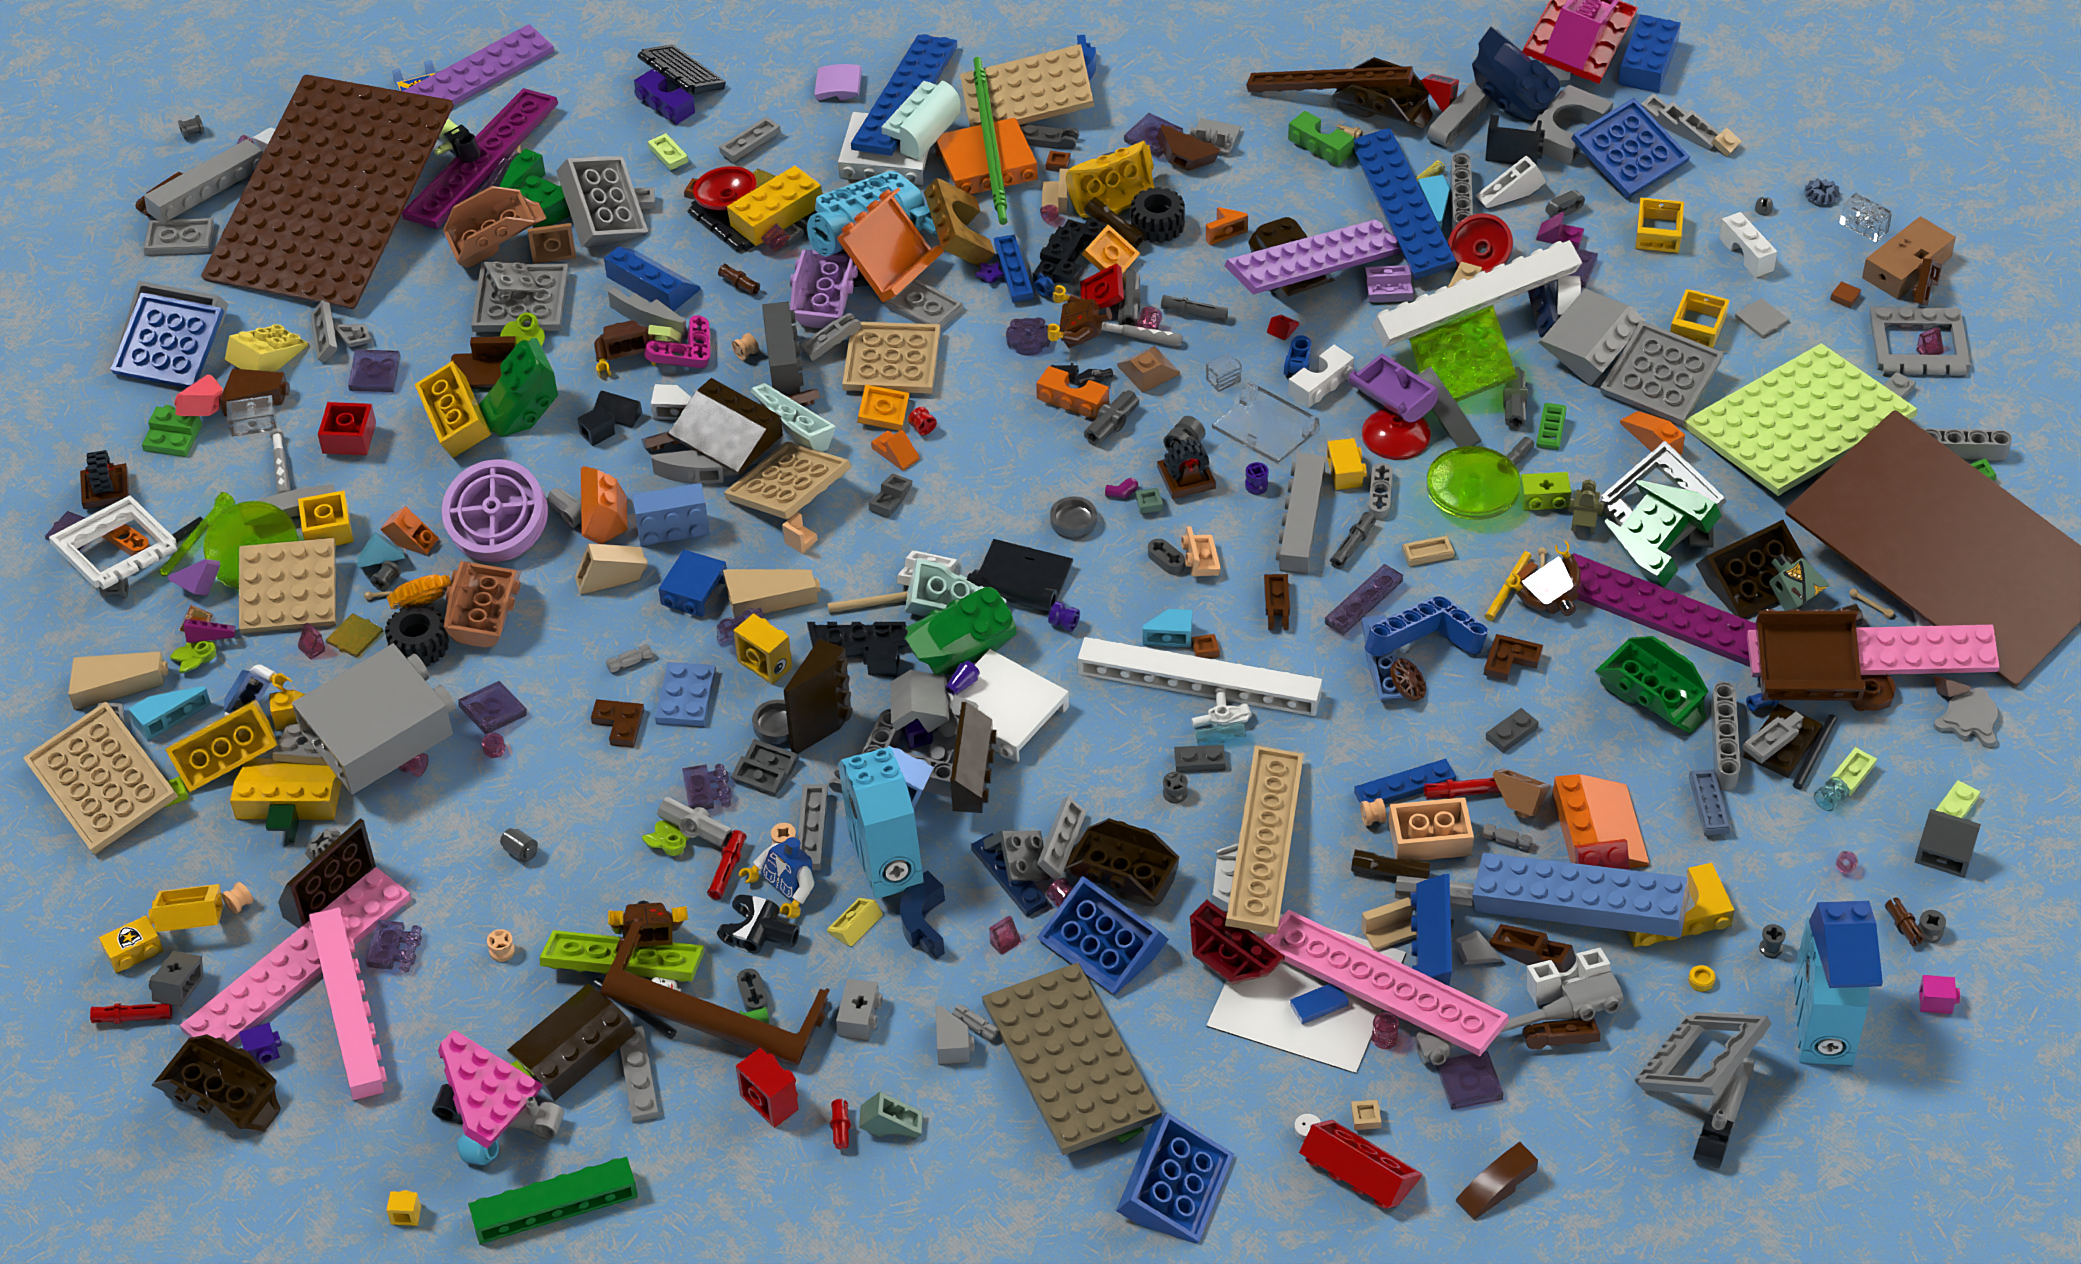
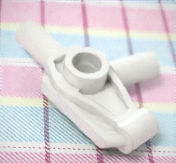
M1218 692L1216 694L1217 706L1209 709L1208 715L1191 718L1193 728L1208 724L1215 728H1226L1246 723L1252 716V713L1246 703L1238 707L1226 706V693Z

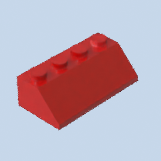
M1333 1119L1312 1124L1299 1151L1301 1155L1306 1157V1162L1315 1167H1323L1328 1170L1329 1176L1339 1181H1346L1351 1184L1350 1188L1362 1195L1366 1193L1374 1198L1373 1202L1376 1205L1386 1209L1400 1205L1422 1176L1421 1172Z

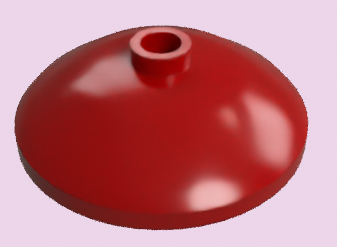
M736 166L720 167L703 174L695 182L693 194L696 202L701 206L711 210L724 211L727 210L728 205L757 188V181L755 175L745 168Z
M1479 213L1463 219L1455 226L1450 234L1448 245L1456 260L1457 269L1460 263L1464 262L1482 267V271L1488 273L1494 267L1506 264L1513 250V236L1508 225L1501 218L1492 214ZM1487 248L1486 252L1480 253L1481 249Z
M1387 408L1371 414L1365 420L1362 427V439L1365 446L1374 454L1392 460H1404L1419 455L1427 448L1431 437L1429 424L1423 417L1415 422H1408Z

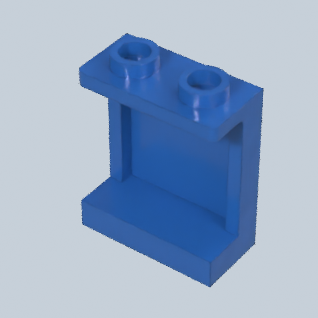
M683 549L659 587L661 604L668 608L678 609L691 615L703 617L705 614V602L717 583L725 584L723 570L727 569L726 562Z

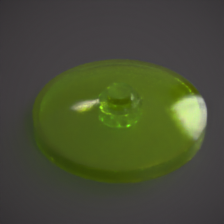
M1462 446L1442 453L1432 462L1427 472L1426 487L1429 497L1442 511L1462 519L1483 520L1501 515L1514 505L1519 496L1521 480L1518 469L1505 455L1486 447Z
M261 501L241 502L225 509L212 521L204 538L205 559L219 561L221 566L216 578L225 585L239 590V546L299 541V537L292 520L282 509Z

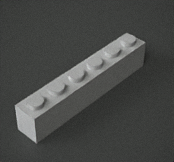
M248 139L240 142L144 195L147 213L162 224L252 175L263 155V150Z
M1298 453L1297 462H1292L1291 476H1294V479H1289L1288 492L1291 493V496L1286 495L1285 509H1288V513L1283 512L1282 526H1285V530L1280 529L1279 543H1282V547L1277 546L1276 560L1280 561V571L1308 574L1325 474L1326 456Z

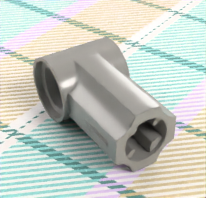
M555 487L546 498L547 504L561 514L564 522L570 528H575L582 523L581 498L576 500L561 488L557 489Z

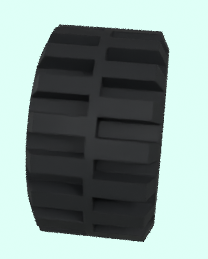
M1156 187L1155 189L1147 188L1146 191L1142 190L1131 201V224L1144 233V241L1149 240L1152 243H1164L1166 240L1171 241L1172 238H1177L1185 227V203L1183 198L1177 192L1170 191L1168 188L1161 189V187Z
M420 604L416 607L415 605H410L409 608H401L399 613L395 612L392 614V619H388L387 626H385L388 646L394 643L406 658L416 654L424 665L428 667L430 663L438 662L439 657H444L445 651L449 648V637L444 628L445 619L441 616V612L435 611L434 607L431 606L426 608L425 605Z

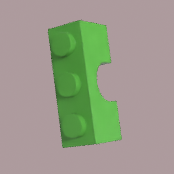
M1303 111L1289 123L1288 140L1336 166H1339L1354 154L1355 137L1340 129H1336L1330 134H1322L1321 119L1307 111Z

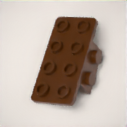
M516 336L471 337L470 346L472 353L453 354L451 361L466 376L471 388L494 387L502 375L501 363L517 344Z

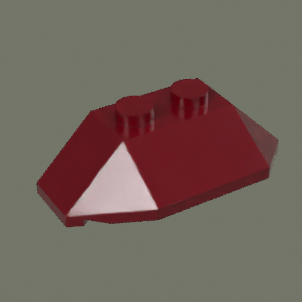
M1207 899L1190 915L1193 956L1230 984L1266 977L1285 959V955L1250 930L1225 926L1227 913Z

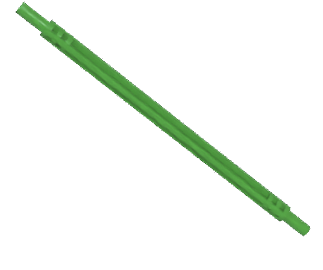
M975 57L973 59L975 69L973 76L994 208L998 213L999 223L1005 225L1008 222L1006 214L1007 201L986 71L983 69L981 58Z

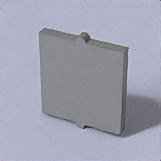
M1762 298L1751 305L1747 304L1744 309L1735 313V318L1761 338L1773 331L1777 332L1778 328L1789 322L1785 315Z

